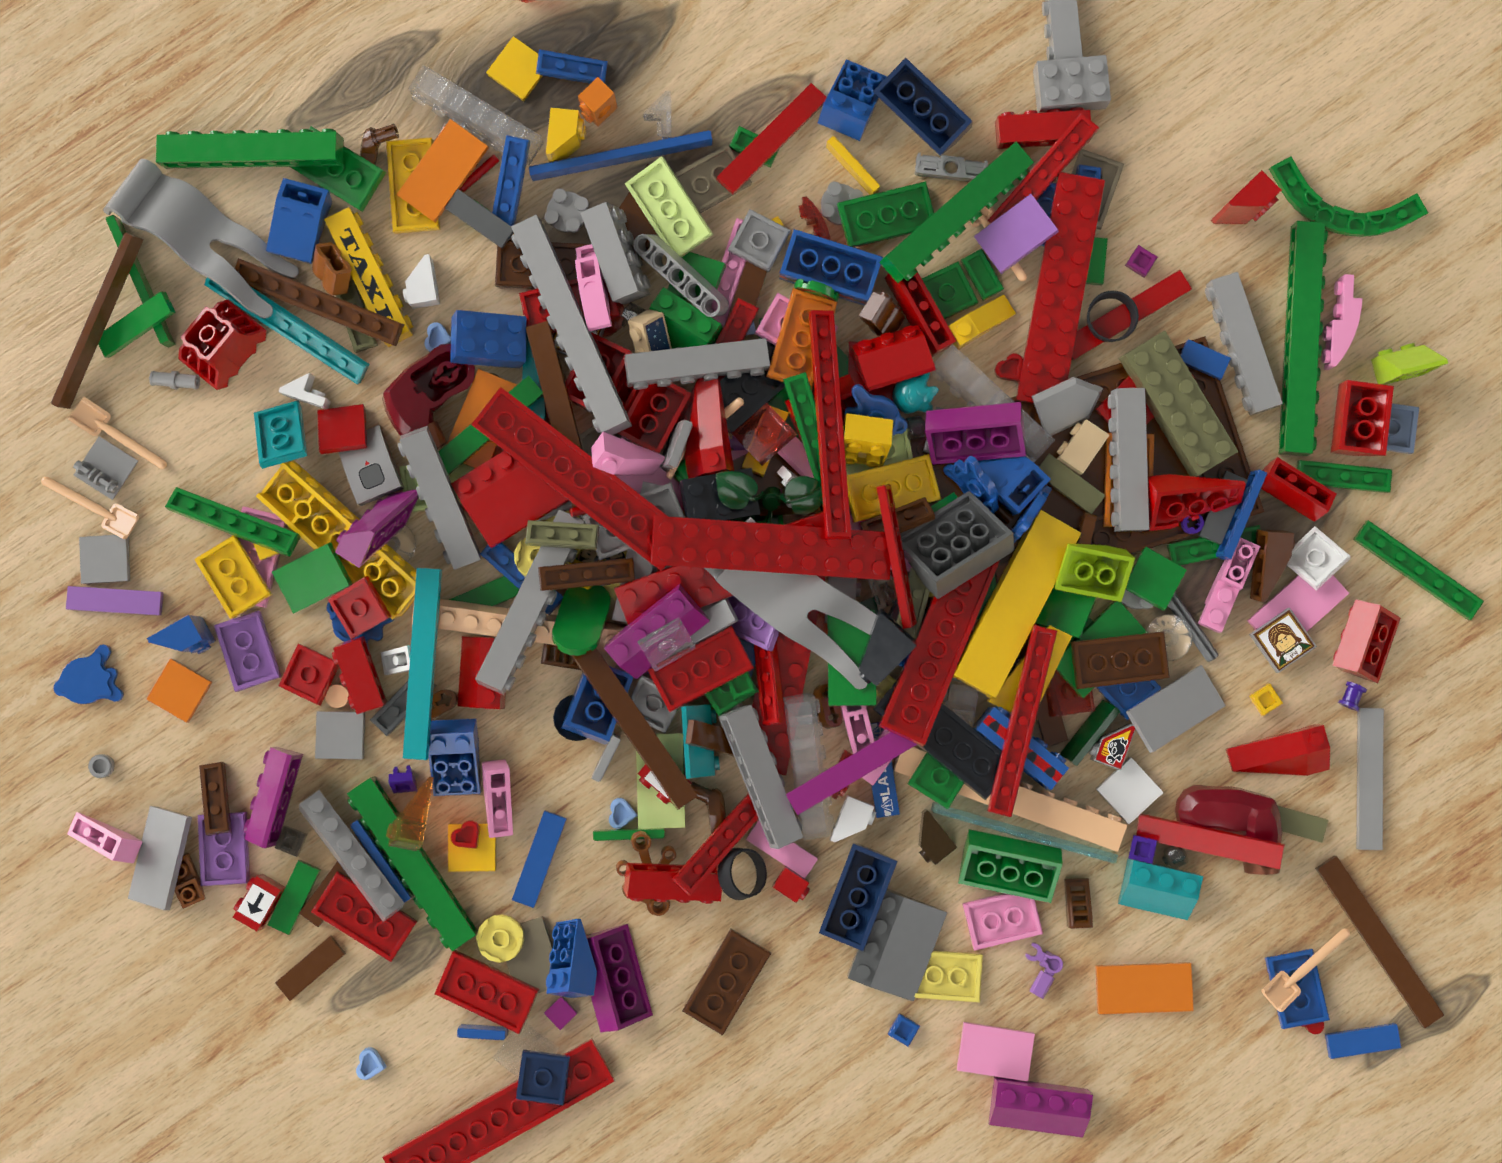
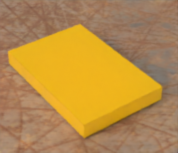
M234 535L194 559L230 619H234L273 595L239 538Z

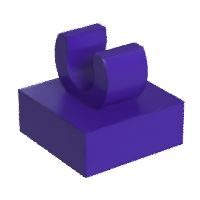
M407 765L405 773H400L398 767H394L393 774H389L388 783L393 794L417 791V782L410 765Z
M1133 835L1128 858L1153 864L1158 840Z

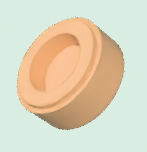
M332 685L329 687L325 699L331 707L342 708L348 704V696L350 695L347 687Z

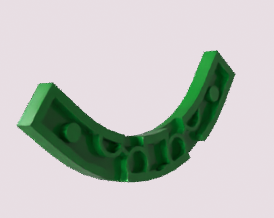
M1292 156L1269 168L1275 182L1282 190L1281 192L1295 210L1310 222H1324L1325 230L1337 234L1355 237L1383 235L1396 231L1428 214L1418 193L1389 208L1367 213H1355L1338 206L1333 207L1324 202L1323 198L1308 185Z

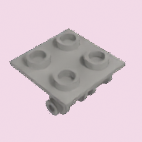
M99 436L82 462L78 460L74 464L73 468L76 469L74 476L113 500L138 463V460Z

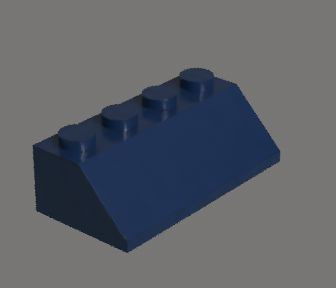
M906 57L873 91L883 103L939 156L953 147L972 128L973 121Z
M853 843L819 933L864 951L898 861L858 843Z

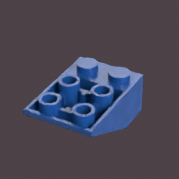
M846 59L823 104L818 124L860 141L879 100L873 91L887 76Z
M283 178L275 201L266 251L312 264L315 246L320 241L326 223L324 219L328 217L333 202L329 190Z
M1026 456L978 460L982 471L990 477L997 488L998 501L1012 515L1020 513L1051 480Z
M477 720L431 721L428 757L433 796L480 794Z
M581 919L556 922L552 932L554 941L549 955L550 971L546 978V994L569 998L594 996L597 970Z

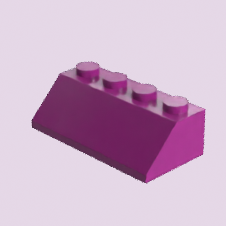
M1021 402L926 411L925 432L932 464L955 463L959 459L965 462L969 456H973L977 460L1026 456Z
M410 490L392 493L383 500L379 499L372 510L367 509L360 520L356 519L352 523L348 531L343 530L337 538L339 544L335 553L360 568L406 526L419 498L417 491Z
M679 584L608 640L604 649L620 668L637 679L706 625L710 619Z
M270 747V750L266 751L263 759V764H266L264 772L260 773L257 780L258 793L257 796L253 797L250 805V810H253L251 818L247 819L244 826L245 840L265 849L278 845L302 761V753L280 747Z
M628 924L587 935L586 937L597 970L594 996H591L600 1032L619 1031L653 1016Z
M994 1076L988 1124L1083 1138L1091 1117L1093 1094L1085 1088Z

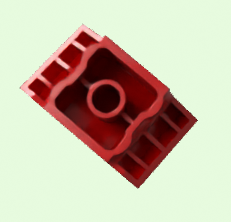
M229 299L220 301L213 308L205 306L180 338L183 340V344L179 348L178 359L213 388L220 390L228 387L229 378L238 375L241 366L252 354L256 353L257 344L266 341L267 330Z

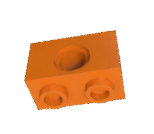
M599 77L578 95L579 108L582 110L581 115L590 124L594 122L599 126L618 108L614 92Z

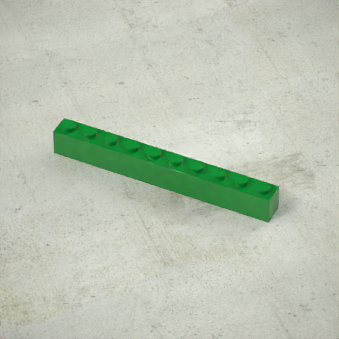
M1296 221L1290 228L1281 396L1283 404H1281L1278 452L1280 455L1308 456L1313 454L1317 446V438L1314 437V427L1316 428L1318 424V414L1315 413V407L1319 402V391L1316 388L1321 374V370L1318 367V359L1322 353V346L1319 344V336L1323 331L1320 313L1324 309V299H1321V293L1325 287V276H1322L1327 260V255L1324 253V244H1326L1328 238V231L1325 230L1324 222Z

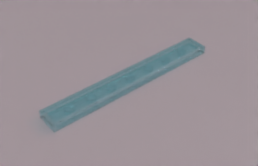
M935 802L931 806L933 813L1106 862L1116 863L1118 855L1112 852L953 807L946 809Z

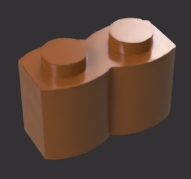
M332 242L316 244L312 264L313 273L322 280L323 288L330 295L346 294L352 271L350 264L341 257L340 250Z

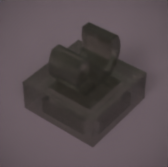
M630 302L622 312L621 317L625 318L622 321V326L625 327L629 319L646 310Z
M283 826L275 848L297 857L300 854L307 834L289 826Z

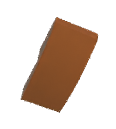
M189 853L183 855L174 891L183 909L206 898L199 875Z

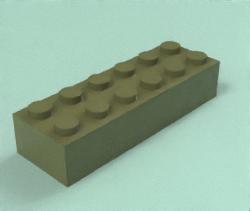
M1166 331L1159 333L1119 358L1136 387L1145 388L1146 404L1189 476H1199L1238 452Z

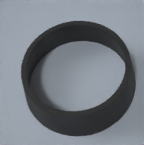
M1106 291L1099 294L1092 300L1087 312V325L1090 332L1096 338L1105 342H1116L1130 336L1137 327L1139 319L1138 308L1135 302L1127 294L1120 291ZM1116 299L1128 308L1131 322L1129 329L1122 337L1108 339L1099 335L1092 327L1090 311L1099 301Z
M732 848L718 865L719 884L724 893L734 900H744L759 894L765 886L767 880L765 862L760 854L752 849ZM741 852H745L750 856L756 868V884L750 894L741 892L734 884L732 878L733 861Z

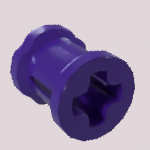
M1347 681V689L1343 698L1339 699L1338 703L1346 708L1358 711L1360 699L1363 693L1367 692V689Z

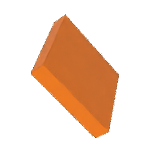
M170 659L146 700L189 723L210 688L212 681L178 661Z

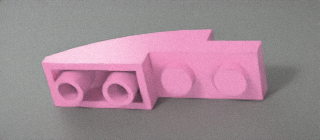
M590 244L576 248L577 260H575L588 331L610 327L612 325L608 291L593 246Z
M1345 274L1334 285L1337 304L1333 308V317L1336 320L1326 324L1323 329V340H1326L1325 349L1322 352V363H1325L1324 370L1334 368L1341 361L1352 343L1359 324L1363 298H1353L1354 275Z
M1240 537L1232 559L1224 560L1205 600L1204 604L1206 605L1198 624L1217 633H1222L1239 590L1243 589L1260 548L1259 545Z

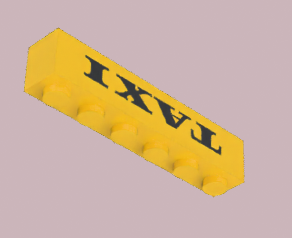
M348 207L325 218L324 220L342 257L351 266V276L367 309L405 324L398 343L413 336L411 328L414 325L408 314L404 316L401 310L404 305L399 295H394L391 290L394 284L388 273L384 275L381 269L384 266L378 253L374 254L371 249L374 243L368 232L364 234L361 228L364 223L359 213H354ZM384 342L388 347L393 346L391 344Z

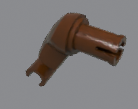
M393 123L379 129L372 127L366 129L361 142L360 156L376 165L381 143L399 138V134H396L399 133L396 125Z
M692 782L691 787L698 795L696 799L706 803L712 834L726 818L723 794L718 788L711 790Z

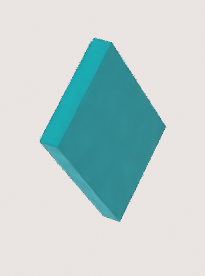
M299 400L254 412L258 459L262 469L308 456L302 407Z

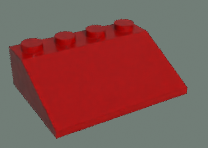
M505 451L451 483L459 500L490 548L495 547L526 528L528 520L537 521L569 501Z

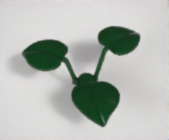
M724 471L716 474L718 496L726 507L742 509L747 506L749 500L754 502L763 498L762 504L768 510L767 524H771L772 513L780 507L781 501L786 504L791 503L792 510L800 515L814 512L823 502L821 480L808 476L792 478L786 485L785 495L777 487H768L765 491H761L759 495L754 496L758 491V484L750 475L736 471Z

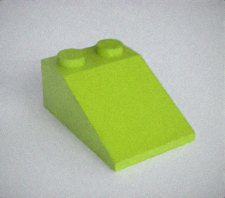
M1415 343L1401 346V350L1393 352L1392 348L1380 351L1377 357L1371 359L1377 384L1382 385L1423 376L1448 364L1447 358L1425 345L1415 347Z
M1067 544L1054 588L1056 590L1122 602L1135 557L1126 549L1106 545Z

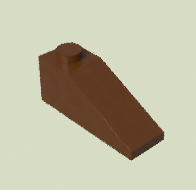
M1257 529L1255 544L1259 545L1260 548L1253 563L1250 599L1259 602L1267 601L1292 557V550L1295 546L1294 533Z

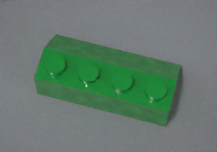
M969 829L963 848L958 884L1051 903L1063 865L1062 849Z

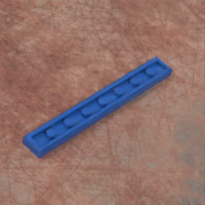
M708 130L529 166L528 168L530 177L534 182L712 146L711 131Z

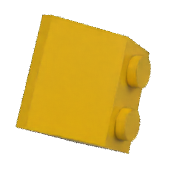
M550 109L546 156L549 162H554L569 157L581 147V140H585L586 126H584V119L580 117L579 110Z

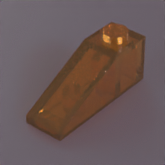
M428 777L421 784L393 823L389 824L387 830V838H390L389 846L417 851L423 846L434 777Z

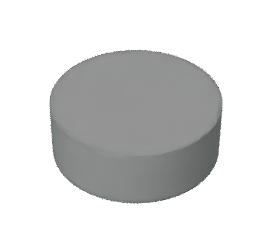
M106 754L95 755L88 764L89 772L96 778L108 777L112 774L115 767L113 759Z

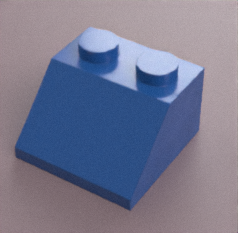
M187 615L147 638L149 643L181 652H190L191 654L196 652L201 654L211 648L210 644L216 641L203 617Z

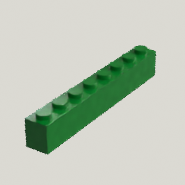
M279 129L277 133H269L265 130H255L254 133L234 130L232 133L210 131V134H202L198 131H188V134L168 131L165 135H157L156 163L165 169L343 166L344 138L334 129H322V132H314L310 129H300L299 132Z
M1017 142L1012 144L879 263L897 283L904 278L906 281L911 279L917 273L915 268L920 263L923 267L934 258L932 253L936 249L941 252L950 244L948 239L952 235L957 238L967 229L964 225L968 221L973 224L983 215L980 212L981 209L984 207L990 209L999 201L996 197L999 193L1005 195L1014 187L1012 182L1016 178L1021 181L1030 172L1028 168L1034 163L1033 160Z
M375 776L370 777L348 792V803L354 811H359L363 817L361 819L363 826L368 831L371 830L376 837L374 842L380 850L384 849L389 856L387 858L389 865L394 870L397 869L401 874L400 880L407 890L411 889L415 895L413 897L415 904L419 909L423 908L427 913L426 919L433 929L437 928L441 934L439 938L443 946L454 951L476 936L478 933L477 928Z

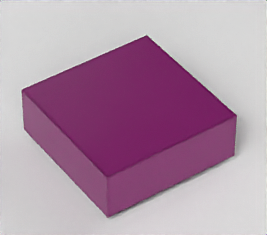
M1138 245L1125 266L1145 278L1158 257Z
M560 996L544 1012L559 1030L578 1013L563 996Z

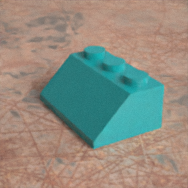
M711 704L682 706L686 779L715 776V770H720L719 756H714V751L685 743L688 720H697L712 725V723H717L716 711L711 709Z
M1128 858L1118 904L1188 920L1198 902L1203 876Z

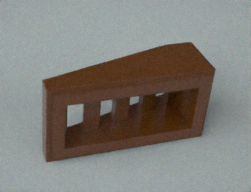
M543 645L541 664L581 670L574 659L572 664H568V654L564 653L563 663L559 662L560 650L557 645ZM551 647H555L553 661H549Z
M1089 878L1064 879L1067 927L1070 929L1093 928ZM1083 886L1084 891H1071V887ZM1072 896H1084V900L1072 901ZM1073 906H1084L1085 910H1073ZM1074 916H1085V920H1074Z

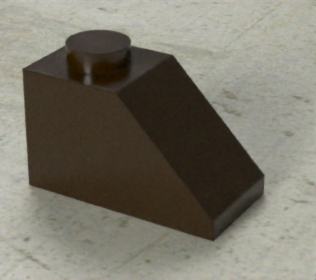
M924 809L921 814L918 843L922 850L919 853L927 863L932 861L936 865L954 851L957 846L930 812Z

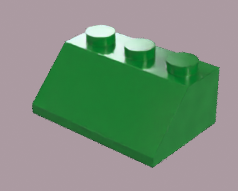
M664 287L649 308V310L664 314L672 349L715 344L723 329L721 323L712 317L704 315L699 309Z

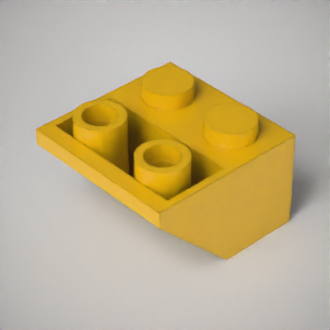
M846 413L843 421L846 464L858 463L869 467L883 466L892 445L893 420Z

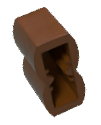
M873 292L859 315V318L878 337L884 333L897 331L905 319V316L901 313L902 308L892 303L893 298L884 292L880 294Z

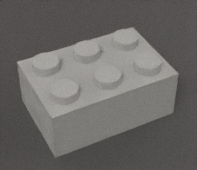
M1106 55L1036 62L1033 69L1038 113H1045L1050 109L1070 111L1071 108L1082 107L1084 110L1106 109L1109 105L1111 95Z

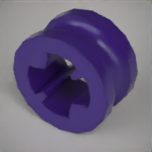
M1199 514L1200 518L1196 519L1198 521L1195 524L1197 526L1196 529L1187 526V523H1189L1187 519L1189 517L1184 518L1181 521L1182 530L1188 534L1200 532L1204 526L1203 517Z

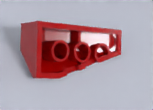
M717 378L696 383L690 422L693 425L687 439L685 451L688 478L717 474L724 471H734L720 380Z
M1172 474L1148 476L1149 531L1172 529L1179 526V522L1183 521L1186 517L1194 521L1200 518L1199 514L1211 510L1215 513L1242 502L1246 483L1238 480Z
M1321 724L1310 725L1226 749L1232 772L1308 776L1330 770V744L1325 727Z

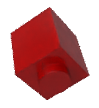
M784 866L772 885L774 889L795 903L799 899L804 900L810 891V888L807 887L809 881L787 866Z

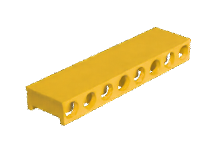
M292 460L281 463V467L256 497L293 531L298 533L314 550L330 542L336 550L339 544L337 538L343 530L348 531L352 523L356 519H360L296 461ZM387 543L360 568L338 555L353 584L366 576L369 577L392 617L390 618L392 620L399 616L402 617L413 604L417 570Z
M1042 510L1038 512L1028 530L1021 537L965 645L953 678L955 677L987 695L988 698L997 697L1057 581L1067 544H1076L1081 532Z

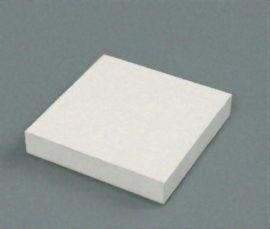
M1314 526L1295 544L1292 550V557L1287 566L1317 591L1350 560V555Z
M1131 757L1123 763L1121 770L1113 772L1096 788L1127 824L1135 820L1164 793Z

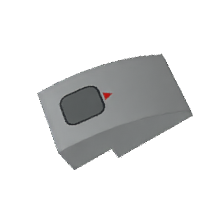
M380 425L366 430L367 448L339 452L351 490L357 504L360 506L404 489L396 469L397 465Z

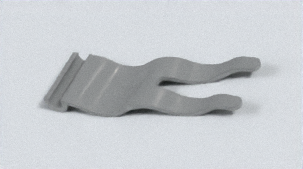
M140 159L103 209L104 213L108 215L112 212L116 213L121 218V222L157 236L192 269L219 284L242 306L262 318H269L272 315V306L260 298L242 276L223 257L210 248V243L219 241L237 247L256 258L264 266L277 274L290 279L298 277L299 270L297 266L284 260L277 254L267 252V244L256 234L227 218L204 194L189 183L162 174L161 170L149 160Z
M751 517L746 521L756 523ZM704 568L724 589L785 636L822 657L855 688L863 689L867 686L868 683L860 677L859 674L861 672L855 663L827 634L807 618V615L810 611L817 610L845 621L870 635L876 618L875 613L816 575Z

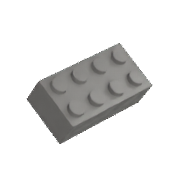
M604 202L580 212L612 301L626 305L650 295L648 290L651 287L648 277L642 273L641 266H643L640 255L634 251V237L630 231H627L625 225L627 218L624 211L617 206Z

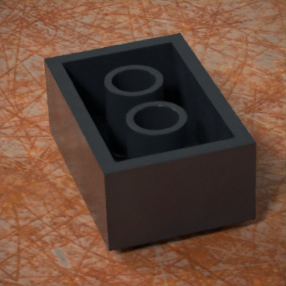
M752 468L734 470L754 478ZM716 474L682 479L679 483L686 518L741 521L747 520L750 517L757 518L761 514L758 500L754 502L749 500L747 506L742 509L726 507L718 496Z

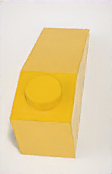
M1005 295L968 313L948 326L956 339L953 345L957 351L1016 315Z

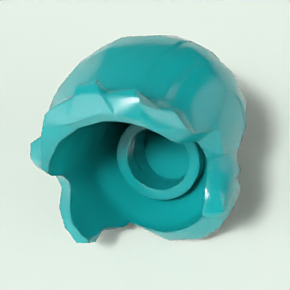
M930 373L895 384L892 399L901 412L910 414L916 411L926 412L933 410L931 401L939 389L936 386H927Z

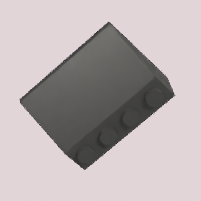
M970 491L934 512L935 520L900 534L904 557L922 583L937 599L1014 551L1013 532Z
M887 889L864 951L857 949L847 974L848 979L914 1001V996L918 992L947 912Z

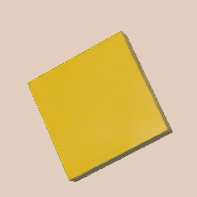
M514 36L486 72L490 78L522 101H525L543 77V75L536 74L538 53Z
M478 823L480 834L477 849L455 846L451 842V834L454 830L461 828L462 824H448V872L496 871V837L489 838L488 823Z

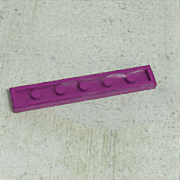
M890 732L785 795L797 815L917 744Z

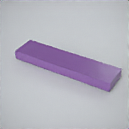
M68 586L67 610L162 616L163 592Z

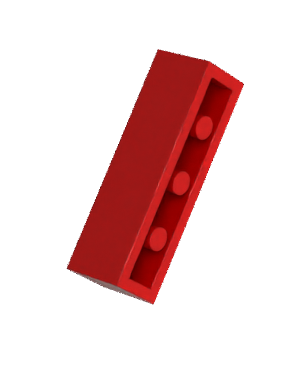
M1082 107L1071 108L1070 111L1050 109L1045 113H1038L1036 110L1025 111L1024 114H1015L1014 112L1001 113L995 121L997 150L1008 149L1015 142L1021 148L1053 146L1081 112L1091 120V111L1084 110Z
M918 271L908 281L904 278L899 283L889 273L884 279L902 308L911 326L918 325L925 335L931 356L933 357L949 349L956 342V339Z
M627 863L624 892L628 899L637 902L644 899H653L656 902L676 900L680 903L700 901L705 904H711L713 901L721 902L722 888L718 880V866L695 892L689 896L672 880L684 865Z

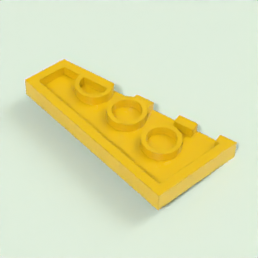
M1050 625L1047 628L1056 630L1057 635L1041 700L1072 638L1071 635ZM1025 656L1006 678L997 697L988 698V702L1012 712Z

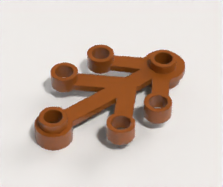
M637 831L631 837V844L634 850L639 852L642 863L652 864L648 851L651 846V839L646 832ZM638 837H644L641 843L636 842ZM672 846L662 848V858L658 864H670L676 858V851ZM667 851L673 852L669 857H666L665 853ZM621 860L616 864V871L620 876H625L626 870L620 871L619 869L623 865L626 866L628 863L626 860ZM623 884V885H622V892H623L624 896H626V894H625V892H624V884ZM653 899L641 901L647 904L648 911L655 916L664 915L670 908V900L662 902L659 906L654 905L656 901Z

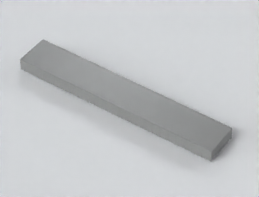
M1359 708L1357 711L1356 849L1383 850L1384 709Z

